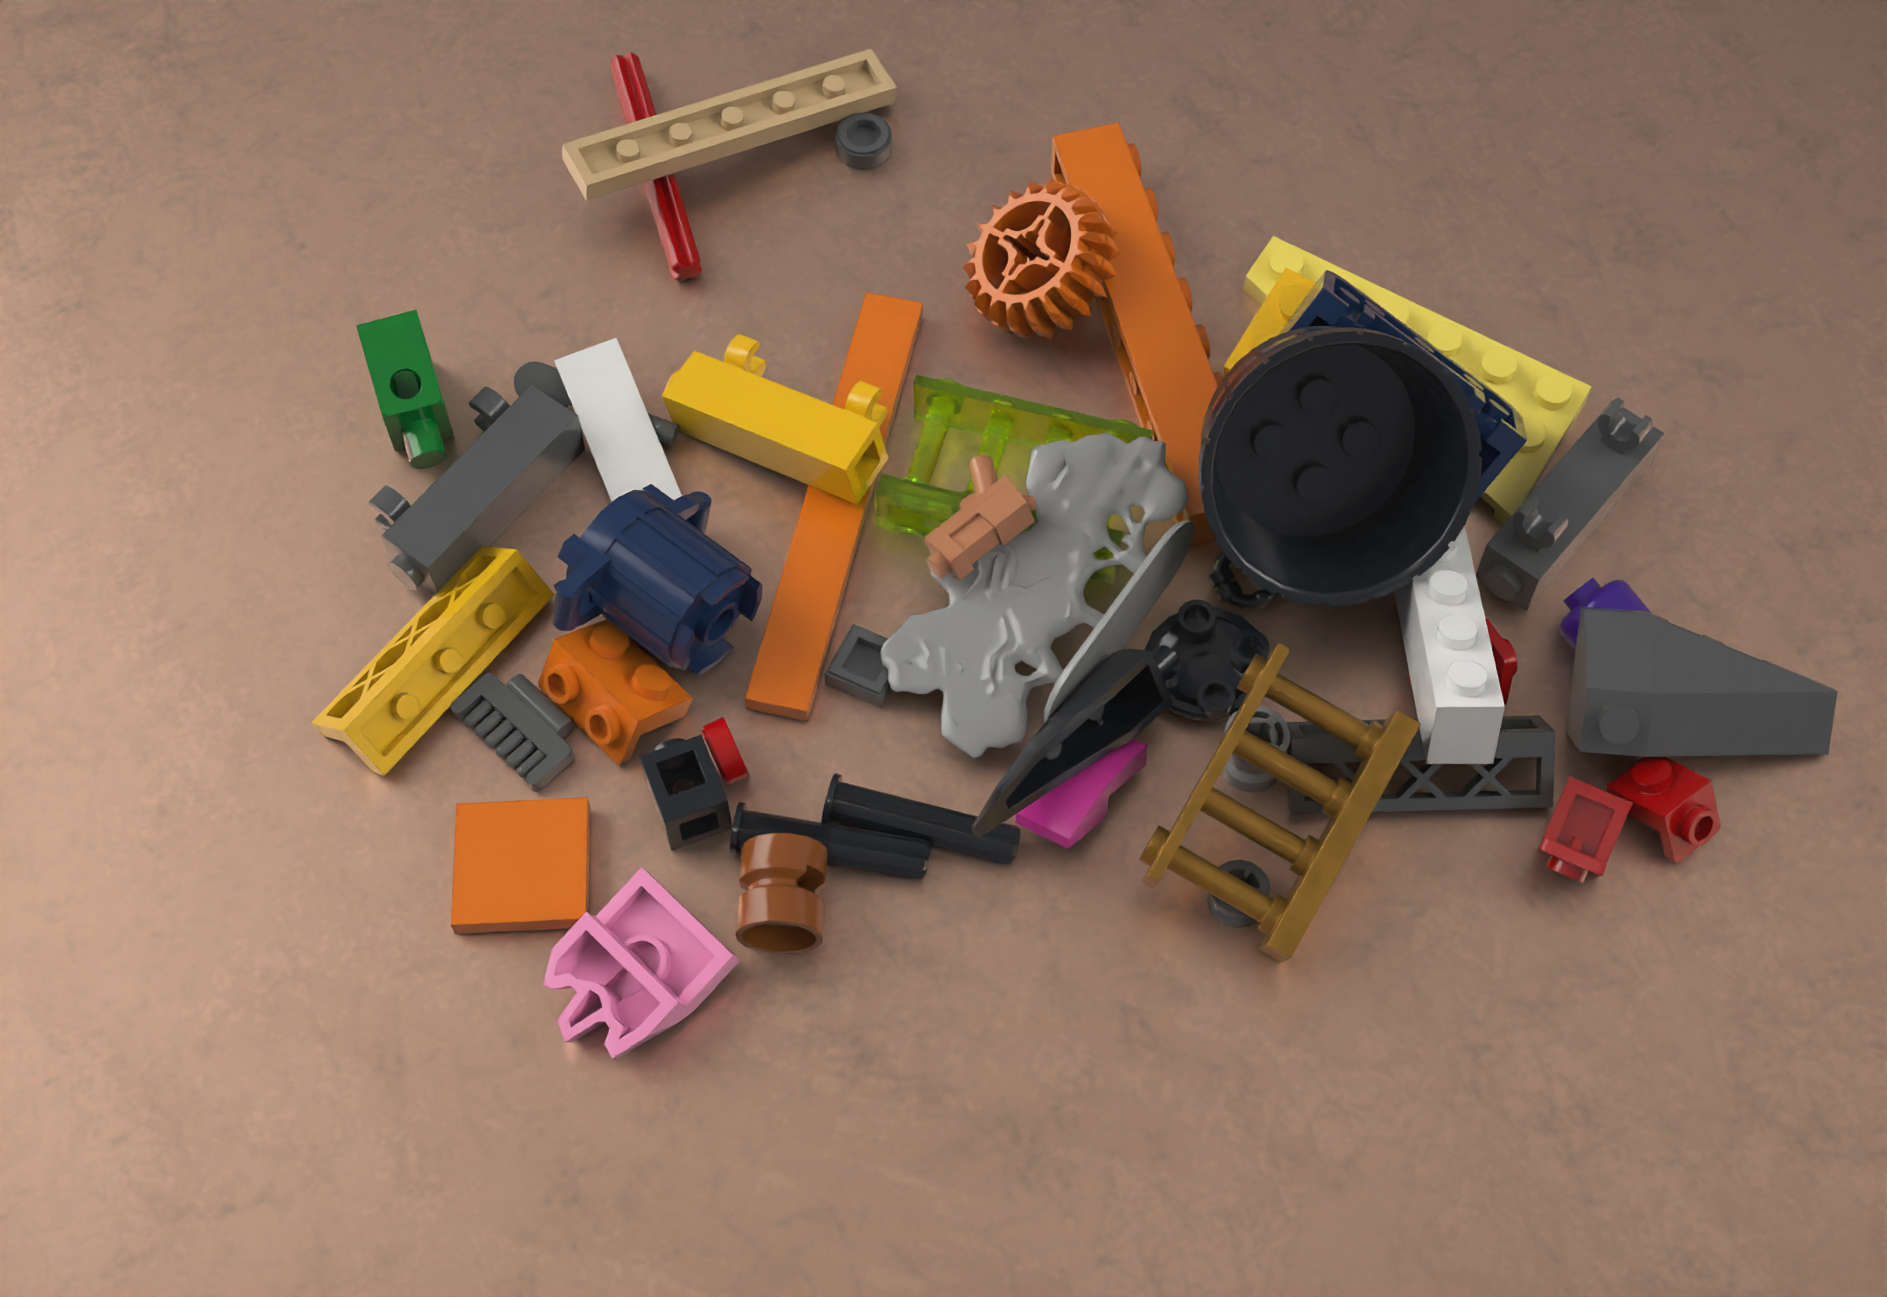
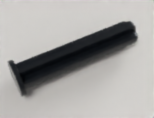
M834 773L831 779L821 823L830 824L831 820L886 834L922 839L933 846L1004 864L1013 862L1021 837L1020 829L1017 826L1001 823L980 837L974 834L971 828L978 816L842 782V775Z
M739 802L736 808L730 838V854L738 855L742 845L748 839L769 833H792L807 836L821 842L827 848V864L915 879L923 878L927 872L930 844L926 840L747 810V804L744 802Z

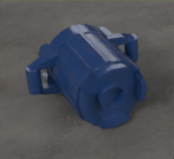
M650 484L644 487L643 490H632L617 497L595 517L580 538L573 534L564 541L558 558L566 563L568 568L566 579L554 584L556 596L552 623L561 631H571L577 626H581L602 615L669 667L674 666L679 670L685 671L688 667L697 675H701L715 667L733 650L734 646L724 638L738 617L742 614L751 622L753 621L762 599V584L751 576V567L705 535L712 502L708 494L697 491L673 500Z

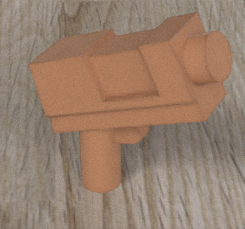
M988 455L975 456L969 462V470L975 492L961 500L959 504L961 510L924 538L931 554L926 559V562L932 572L940 579L951 573L960 581L974 570L973 563L999 543L1002 546L1006 545L1035 522L1031 513L1037 507L1034 497L1021 494L1007 474L998 480L993 459Z

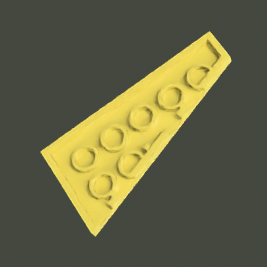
M1273 236L1245 277L1243 290L1259 305L1262 306L1285 267L1314 282H1317L1326 270L1334 272L1499 394L1520 413L1523 418L1527 441L1481 495L1495 509L1493 517L1504 525L1534 490L1586 403L1592 386Z

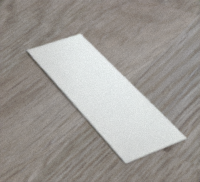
M617 338L554 360L574 411L578 415L580 426L611 502L632 490H643L644 487L650 484L673 500L681 497L677 482Z

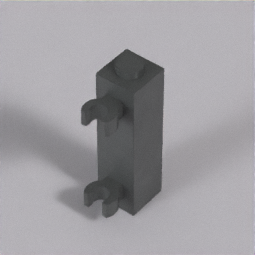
M532 385L511 406L496 391L485 386L469 402L470 407L480 413L474 419V422L484 433L412 505L401 494L387 485L369 501V505L380 513L375 518L376 523L385 530L381 536L391 560L388 563V568L406 587L416 590L420 586L434 596L482 546L491 547L585 450L578 415Z
M1620 398L1611 401L1487 543L1476 578L1484 582L1491 593L1502 600L1512 601L1525 611H1528L1651 466L1665 433L1653 426L1650 417L1645 415L1641 419L1623 407L1624 401Z

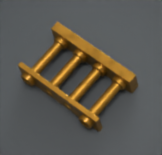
M1279 643L1268 659L1257 653L1237 686L1239 690L1247 694L1171 830L1169 831L1158 825L1139 860L1150 866L1141 881L1149 887H1155L1166 869H1169L1259 921L1257 929L1266 933L1258 950L1282 963L1292 958L1421 723L1398 710L1388 717L1383 725L1375 720H1372L1369 725L1280 675L1278 671L1291 649ZM1264 696L1355 747L1353 755L1363 761L1351 782L1342 777L1336 782L1248 732L1246 728ZM1231 754L1237 755L1324 805L1321 812L1331 818L1319 840L1311 835H1308L1304 840L1215 789L1213 786ZM1199 811L1290 862L1289 870L1299 876L1288 896L1285 898L1276 893L1271 898L1181 846L1180 844Z

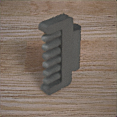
M486 673L451 704V710L457 720H464V724L467 727H474L488 713L494 710L475 727L474 733L477 737H484L503 719L505 720L485 738V744L488 747H495L510 732L515 730L497 746L495 752L498 757L507 756L524 739L526 740L507 757L506 763L509 767H516L535 749L537 750L517 768L518 776L526 777L532 791L538 792L542 790L575 758L571 746L564 741L573 731L575 722L523 674L514 676L505 686L492 673Z

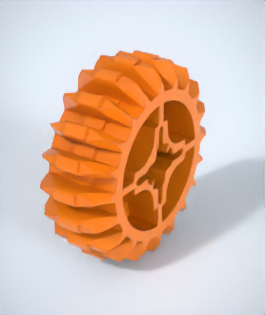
M1051 179L1043 187L1041 184L1038 185L1030 181L1024 196L1021 193L1010 190L1008 204L1003 208L991 205L994 216L988 224L976 223L981 236L979 240L966 245L970 255L974 258L963 266L967 277L970 279L965 288L969 292L970 297L975 300L974 305L978 308V312L987 320L992 321V324L1002 332H1008L1011 335L1015 333L1017 336L1031 340L1036 333L1041 337L1044 336L1051 339L1057 325L1062 329L1072 331L1073 317L1080 313L1081 315L1091 316L1088 304L1094 297H1107L1101 284L1103 280L1117 276L1113 265L1109 261L1118 256L1120 251L1116 247V242L1112 240L1117 231L1104 213V208L1094 198H1090L1081 188L1074 187L1071 184L1065 186Z

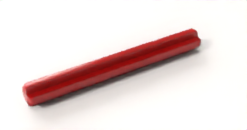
M628 52L624 56L615 55L610 62L626 124L656 115L639 57L632 52ZM675 174L644 182L671 276L681 282L687 278H697L702 271L701 260Z

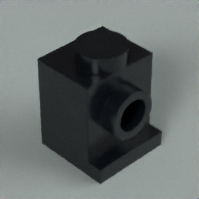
M702 734L687 740L675 738L664 741L657 745L652 752L639 756L646 785L671 851L732 829L728 800Z

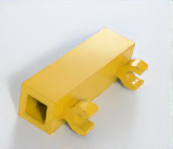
M737 334L729 343L723 362L694 350L682 368L671 375L661 396L672 422L679 424L678 432L858 505L889 459L879 429L888 410L887 407L876 403L882 394L881 388L859 381L852 388L847 398L845 409L836 407L761 377L767 362L762 358L754 356L760 347L759 341Z

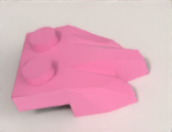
M641 867L596 916L586 912L551 949L543 985L552 990L573 988L577 992L557 1020L564 1041L574 1042L606 1023L610 1029L604 1045L611 1058L616 1059L679 1023L691 1014L739 963L740 959L650 872Z

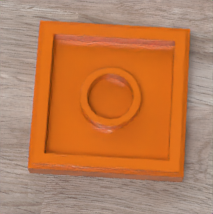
M588 797L456 803L451 927L454 934L571 929L586 912L589 913L591 806Z

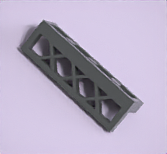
M1540 715L1503 716L1493 764H1487L1485 767L1481 764H1470L1478 774L1460 792H1442L1429 778L1443 764L1425 763L1418 769L1411 762L1413 760H1425L1420 728H1418L1400 761L1413 776L1396 793L1382 794L1372 812L1553 807L1555 730ZM1380 719L1375 721L1383 725L1386 719ZM1361 720L1368 725L1372 722V720ZM1309 721L1286 722L1290 732L1287 754L1304 764L1334 763L1348 776L1346 780L1351 782L1358 768L1354 771L1345 762L1363 761L1353 755L1355 747ZM1537 757L1536 790L1508 791L1494 777L1513 758ZM1489 782L1497 791L1480 790ZM1421 785H1424V786L1427 787L1432 793H1414V792H1415ZM1289 786V810L1291 814H1324L1321 812L1324 805Z

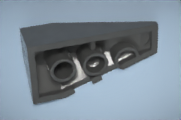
M1581 606L1566 732L1579 752L1642 757L1829 754L1838 691L1769 661L1760 660L1726 646L1723 642L1706 635L1701 636L1672 624L1667 619L1647 611Z

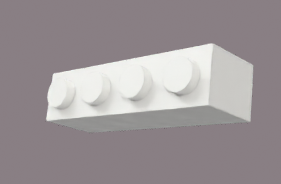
M1463 528L1456 540L1448 544L1450 548L1431 568L1420 577L1416 575L1412 578L1413 581L1395 591L1418 722L1421 723L1419 728L1426 764H1493L1505 709L1466 529Z

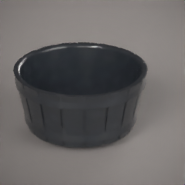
M1310 326L1277 335L1253 348L1222 379L1209 403L1201 432L1198 478L1201 499L1211 531L1214 530V538L1224 555L1237 569L1240 567L1242 574L1257 586L1274 595L1276 592L1280 593L1281 598L1301 604L1321 606V603H1326L1327 606H1346L1369 601L1368 598L1374 597V599L1397 591L1413 581L1412 578L1416 575L1420 577L1450 548L1448 544L1456 540L1465 526L1473 508L1472 499H1476L1481 479L1482 457L1479 456V451H1482L1480 431L1474 411L1468 408L1471 404L1462 387L1449 372L1443 371L1444 367L1428 353L1399 338L1374 330L1353 327Z

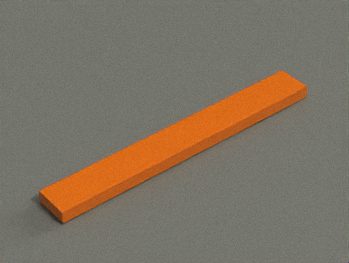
M866 292L832 405L845 409L847 398L852 388L859 381L881 388L882 394L876 403L887 407L888 410L883 423L879 427L886 448L922 321L923 302ZM877 476L858 505L808 485L745 695L746 709L808 721Z

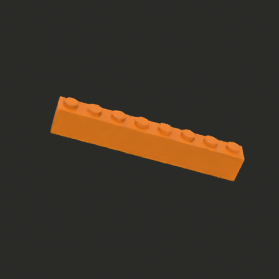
M1119 122L1054 135L1052 137L1051 175L1053 180L1065 186L1071 184L1074 187H1079L1090 198H1094L1104 208V213L1117 231L1112 240L1116 242V247L1120 254L1109 261L1113 265L1117 276L1103 280L1101 286L1104 288L1107 297H1095L1143 435L1153 441H1163L1166 443L1165 467L1173 475L1185 481L1188 501L1182 511L1173 516L1174 522L1176 524L1189 520L1194 524V537L1190 547L1215 542L1214 530L1211 531L1201 499L1198 480L1199 454L1204 417L1211 398L1224 377L1221 372L1213 373L1208 361L1210 358L1208 335L1202 324L1195 325L1190 313L1192 311L1190 287L1186 278H1177L1173 267L1175 265L1173 242L1168 232L1160 233L1156 222L1158 220V207L1155 194L1151 187L1144 188L1140 179L1141 161L1138 149L1134 143L1127 144Z

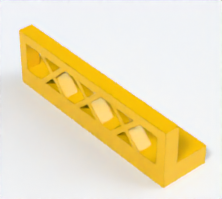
M482 546L311 723L323 736L346 742L373 773L385 776L555 594L517 549Z

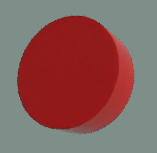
M724 717L704 725V729L701 732L724 782H728L731 785L749 777L748 769Z

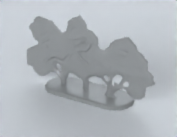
M1106 432L1099 435H1086L1076 442L1060 440L1035 446L1031 452L1025 485L1028 495L1033 496L1037 504L1034 510L1036 523L1029 530L1022 531L1006 545L1002 546L1000 543L973 563L974 570L960 581L951 573L940 579L930 569L931 577L939 581L941 587L949 593V606L930 611L927 614L910 615L906 622L883 644L880 652L882 665L888 668V682L891 689L895 692L906 691L916 694H927L936 689L941 690L944 695L941 711V735L971 757L982 756L988 747L1002 749L1008 745L1021 743L1028 729L1025 701L1031 688L1054 683L1055 685L1044 709L1045 723L1082 681L1113 652L1119 651L1124 647L1179 570L1194 537L1195 526L1192 521H1182L1172 526L1156 543L1147 557L1143 543L1147 524L1153 521H1166L1180 513L1188 501L1185 481L1173 475L1165 467L1166 443L1163 441H1153L1144 436L1127 444ZM1134 505L1142 507L1145 511V515L1140 523L1133 519L1130 508ZM1114 514L1121 515L1131 534H1126L1121 540L1129 546L1124 551L1111 541L1108 534L1107 521ZM1106 547L1114 555L1109 560L1096 559L1093 553ZM1122 564L1133 572L1134 575L1107 612L1102 614L1086 604L1083 595L1085 585L1097 570L1107 566ZM1087 623L1094 628L1066 668L1062 669L1050 648L1054 639L1070 632L1075 625ZM1023 661L1037 670L1030 676H1022L1015 671L1014 665Z

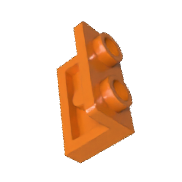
M607 619L554 638L538 680L539 687L616 764L630 760L640 735L685 717L693 699L626 633Z

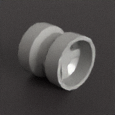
M1259 706L1246 730L1287 753L1290 732L1286 721L1274 710ZM1238 711L1233 713L1227 721L1224 734ZM1233 753L1221 772V775L1231 786L1240 791L1252 793L1264 791L1273 786L1278 780Z

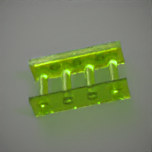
M916 375L913 383L914 419L923 420L925 423L906 477L898 478L881 474L875 491L876 527L925 538L961 510L959 507L961 500L975 492L971 475L966 490L962 492L929 485L949 427L984 435L977 456H990L993 459L996 475L1007 441L1035 447L1060 440L1076 442L1086 435H1099L1108 432L1128 444L1144 436L1152 440L1153 430L1139 427L1135 423L1124 419H1104L963 386L948 378L933 379ZM1034 510L1031 511L1035 522L1032 523L1029 527H1027L1024 531L1029 530L1036 523V516ZM1110 516L1107 521L1108 534L1111 541L1122 550L1121 540L1123 539V531L1109 528L1112 517ZM1106 547L1093 553L1096 559L1109 560L1114 556ZM1119 565L1099 569L1090 579L1114 584Z

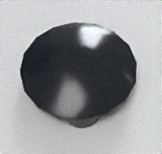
M1191 600L1184 603L1177 614L1169 616L1152 632L1144 649L1153 653L1159 646L1166 645L1177 654L1179 659L1178 665L1163 678L1173 701L1167 709L1192 720H1222L1238 711L1247 696L1245 692L1237 688L1245 671L1256 653L1266 659L1269 657V642L1265 635L1259 632L1241 615L1213 607L1204 600Z

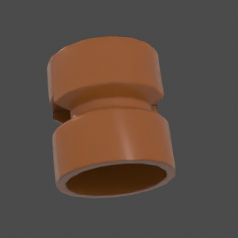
M769 833L750 838L742 845L739 882L740 887L747 891L738 898L735 933L737 941L750 949L771 954L804 953L818 948L823 943L825 904L819 895L826 889L828 854L827 848L821 842L807 836L792 833Z

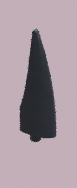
M1166 645L1159 646L1153 653L1152 651L1140 649H1122L1113 652L1079 684L1024 747L993 790L971 827L974 834L980 837L1091 764L1135 738L1173 703L1163 678L1178 665L1179 659L1177 654Z

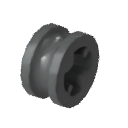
M1233 860L1219 866V868L1269 896L1271 889L1269 879L1264 871L1254 863L1245 860ZM1208 893L1209 910L1224 925L1241 928L1249 927L1257 922L1252 917Z

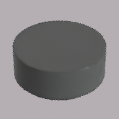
M856 113L842 120L836 129L837 155L849 167L861 170L876 168L885 163L891 155L892 131L887 121L878 115Z

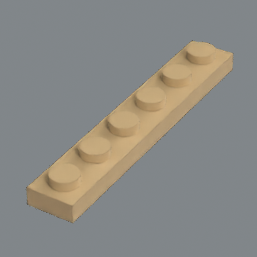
M868 49L562 144V160L584 198L588 201L824 126L856 113H864L895 103L897 86L873 50Z

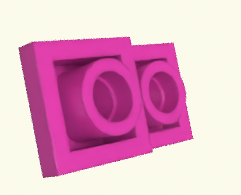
M1133 738L1017 813L1015 823L1067 849L1071 848L1107 818L1108 797L1146 766L1148 745Z

